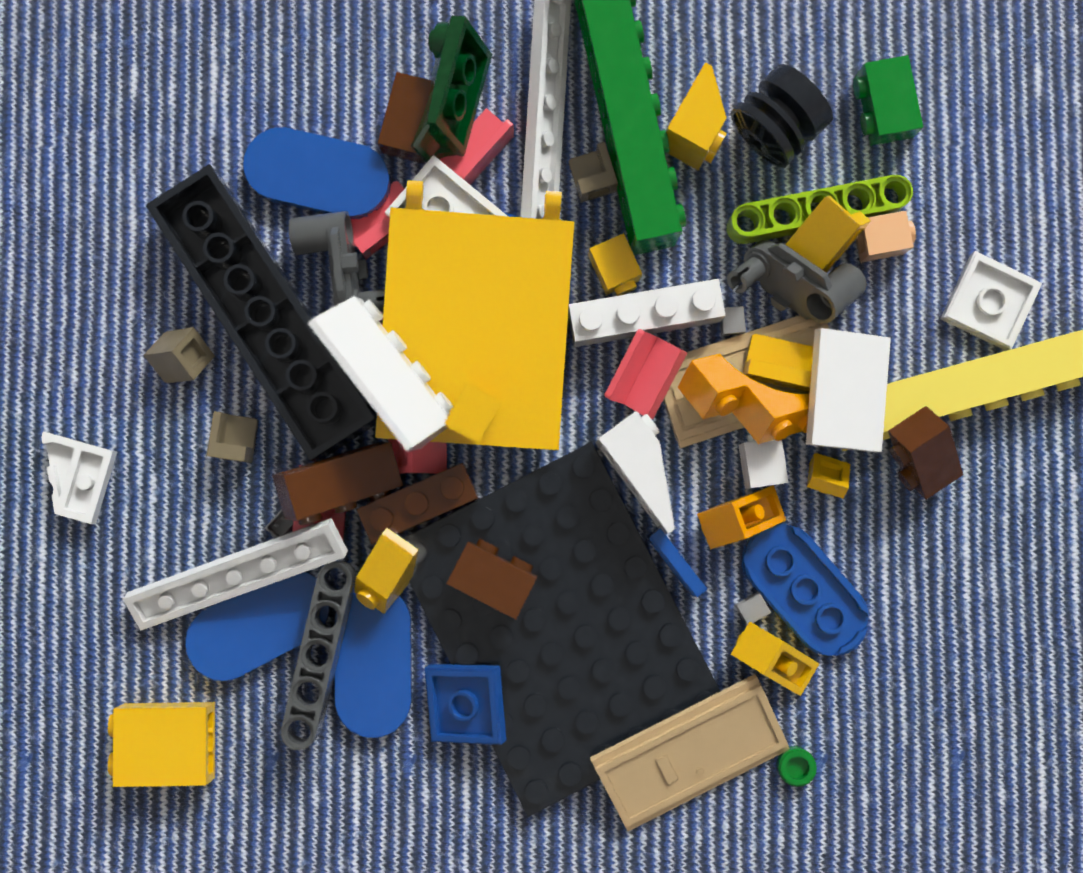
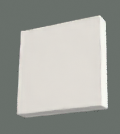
M974 251L970 254L940 319L1005 351L1011 350L1042 283Z

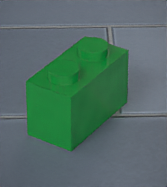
M909 55L864 63L853 79V90L856 99H861L863 113L860 116L861 130L864 135H868L870 146L914 138L923 129V122Z

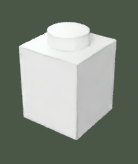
M747 435L748 442L738 445L745 489L789 483L782 440H772L758 444L751 435Z

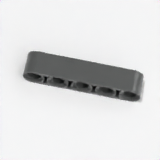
M335 561L324 565L317 576L281 726L282 741L292 750L308 748L322 731L357 576L355 568L345 561ZM333 568H339L346 574V584L342 589H336L329 583V573ZM324 606H330L337 612V622L334 626H327L322 623L320 611ZM314 644H321L327 649L329 654L326 663L320 664L312 659L311 648ZM305 682H311L318 687V700L310 701L303 696L302 686ZM295 721L307 723L310 728L309 738L302 739L295 735L293 731Z

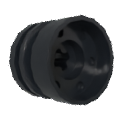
M780 64L760 82L758 86L759 93L750 92L745 97L744 102L738 103L732 109L731 118L738 133L759 156L777 167L786 168L795 158L794 155H799L805 148L804 140L813 141L832 122L833 113L827 99L808 77L791 66Z

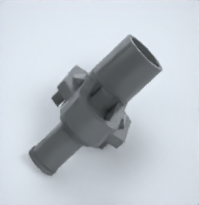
M341 211L290 218L289 237L295 255L329 251L334 306L355 296L364 302L370 299L380 312H384L385 289L361 292L359 289L358 279L368 278V266L366 260H358L357 252H355L353 228L349 213Z
M761 240L748 249L744 254V263L727 275V283L732 290L741 282L743 283L736 289V293H744L751 285L759 281L762 289L773 296L770 299L771 304L779 311L789 307L805 319L812 318L819 323H829L866 291L867 286L866 278L862 271L852 264L843 263L828 274L784 243L776 244L770 240Z

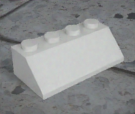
M353 296L309 321V326L406 451L421 449L448 428L445 425V420L453 408L452 403L441 391L437 395L427 384L431 380L428 372L418 361H415L413 364L403 353L407 349L406 344L394 330L389 333L379 322L384 317L370 299L364 302L362 299Z

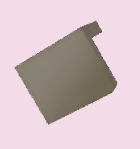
M605 142L598 143L596 151L569 160L570 171L581 203L616 192L618 182Z
M191 327L166 331L148 349L144 357L165 383L194 380L215 355L196 329Z
M214 411L206 456L252 463L259 421L255 418Z

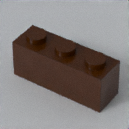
M376 442L272 475L285 520L299 521L300 525L321 520V513L334 509L335 513L355 509L358 507L356 501L369 497L370 502L379 500L392 494L391 489L403 486L391 442Z
M461 463L356 510L372 545L377 543L386 528L398 535L480 498L465 464Z

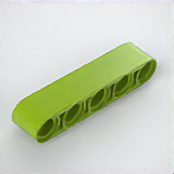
M889 175L745 203L734 210L727 222L726 231L729 238L738 244H749L761 240L794 235L812 213L811 203H820L826 196H831L850 214L861 211L868 218L896 213L911 200L913 187L906 177ZM884 189L894 190L898 196V203L889 202L884 195ZM847 197H858L862 202V210L852 209L847 202ZM774 211H786L790 217V224L783 225L778 223L774 218ZM737 218H750L753 221L754 230L751 232L741 230L737 225Z

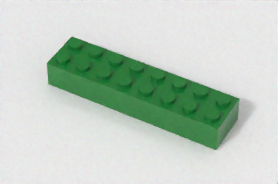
M574 0L606 146L618 182L616 190L630 248L634 255L675 247L682 234V227L686 226V216L683 205H676L674 190L678 189L677 176L674 167L668 168L665 153H669V141L666 131H659L657 117L661 116V107L657 93L651 94L649 80L653 79V73L649 57H643L640 44L644 43L643 27L640 20L634 21L632 7H636V0Z

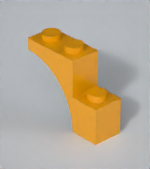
M721 354L691 360L678 385V389L702 419L718 415L726 416L732 412L758 444L772 440L781 441L789 435L799 432L807 433L810 394L788 393L762 385L734 368Z

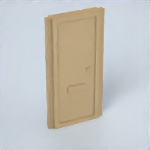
M799 315L689 351L663 400L679 448L681 449L744 428L732 412L726 416L718 415L702 419L678 389V385L691 360L721 354L726 361L743 374L750 338L753 334L814 347L815 329H829L828 323H819L812 318L805 319ZM756 381L762 385L783 392L795 394H810L809 392H804L800 390H795L791 388Z
M754 674L590 757L625 828L627 831H630L784 753L790 748L757 676Z

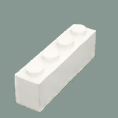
M719 279L569 304L568 308L574 347L631 338L635 336L638 329L655 334L719 323L726 316Z

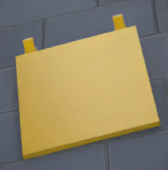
M407 180L405 208L390 207L383 327L388 333L394 330L407 346L403 353L412 364L418 361L431 377L427 384L436 395L441 391L453 406L467 382L502 401L479 444L449 427L430 442L559 450L574 221H562L560 219L562 192L546 191L544 217L542 219L431 211L422 209L423 181ZM377 413L375 438L397 439Z

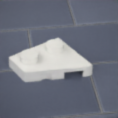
M43 432L41 438L42 443L46 444L50 465L47 467L49 482L53 486L52 502L54 514L88 524H96L117 452Z

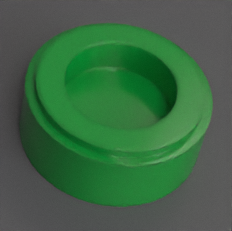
M789 747L790 749L780 754L777 758V772L788 785L794 787L805 786L815 777L817 770L815 759L802 747Z

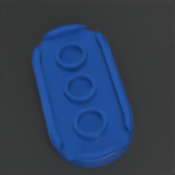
M277 127L257 135L249 144L244 155L243 168L248 183L261 197L275 203L323 214L347 211L350 219H360L368 216L367 214L372 213L375 209L377 211L385 203L390 192L391 179L384 160L376 151L365 145L296 129Z
M779 523L748 539L742 554L743 571L748 582L761 594L764 601L805 647L818 654L838 656L847 654L859 646L865 638L868 628V608L866 602L806 532L798 527Z
M303 572L219 602L202 611L192 621L186 635V652L191 664L199 673L207 678L228 681L241 677L300 646L317 577L311 573ZM324 606L320 611V619L323 624H326L330 606Z
M354 593L335 671V707L341 722L351 732L362 737L379 738L398 729L406 719L411 708V613L400 595L386 613L383 614L376 608L372 610L365 607ZM336 612V615H335V624H336V622H337V617H338L337 612Z

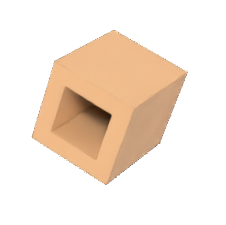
M901 211L868 217L871 222L856 238L861 263L904 255L914 247L916 230L911 220L908 221L907 212Z

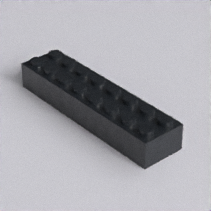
M210 164L145 205L310 461L315 462L326 458L376 425L377 415L361 391L309 326L308 322L313 319L312 315L220 174Z

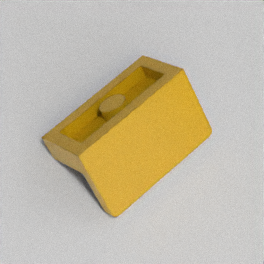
M826 196L785 245L827 273L868 226L871 220L861 211L850 214L831 196Z
M753 334L750 338L743 374L755 381L810 393L813 346Z

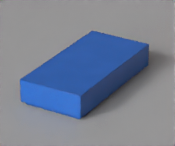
M656 528L647 535L648 541L691 596L698 597L707 590L661 528Z

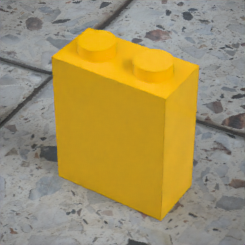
M215 702L124 703L113 708V714L109 716L108 734L110 737H113V752L110 753L108 758V774L113 776V787L206 786L215 779Z

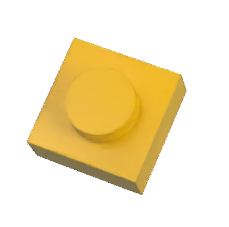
M814 453L809 463L807 487L843 499L849 489L850 463Z

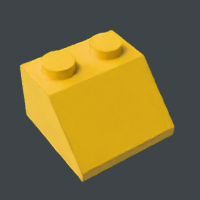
M706 62L666 130L669 141L668 154L698 171L704 160L710 164L712 163L727 135L726 132L721 130L727 117L712 66Z

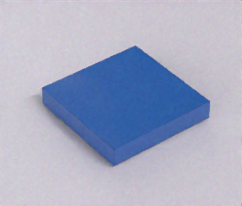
M429 664L424 668L431 742L502 745L506 741L500 665Z

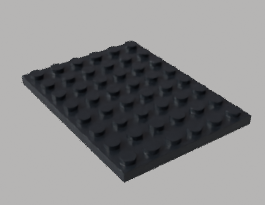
M592 442L403 538L418 549L413 576L409 582L450 664L500 665L506 741L502 745H491L528 817L601 780L590 757L720 692ZM480 538L498 547L497 555L510 562L512 557L515 556L534 566L531 573L537 575V579L517 619L446 584L467 542L470 541L476 544Z

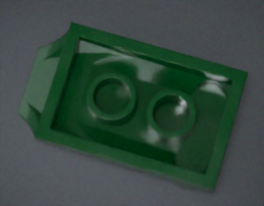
M452 15L447 22H439L429 34V49L435 57L430 95L420 125L411 144L414 151L426 163L433 155L438 159L453 155H465L492 58V53L466 16Z

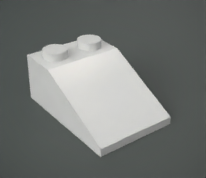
M635 411L598 438L595 443L655 525L661 528L664 533L669 534L675 529L660 442L655 436L660 432L647 414L641 417Z

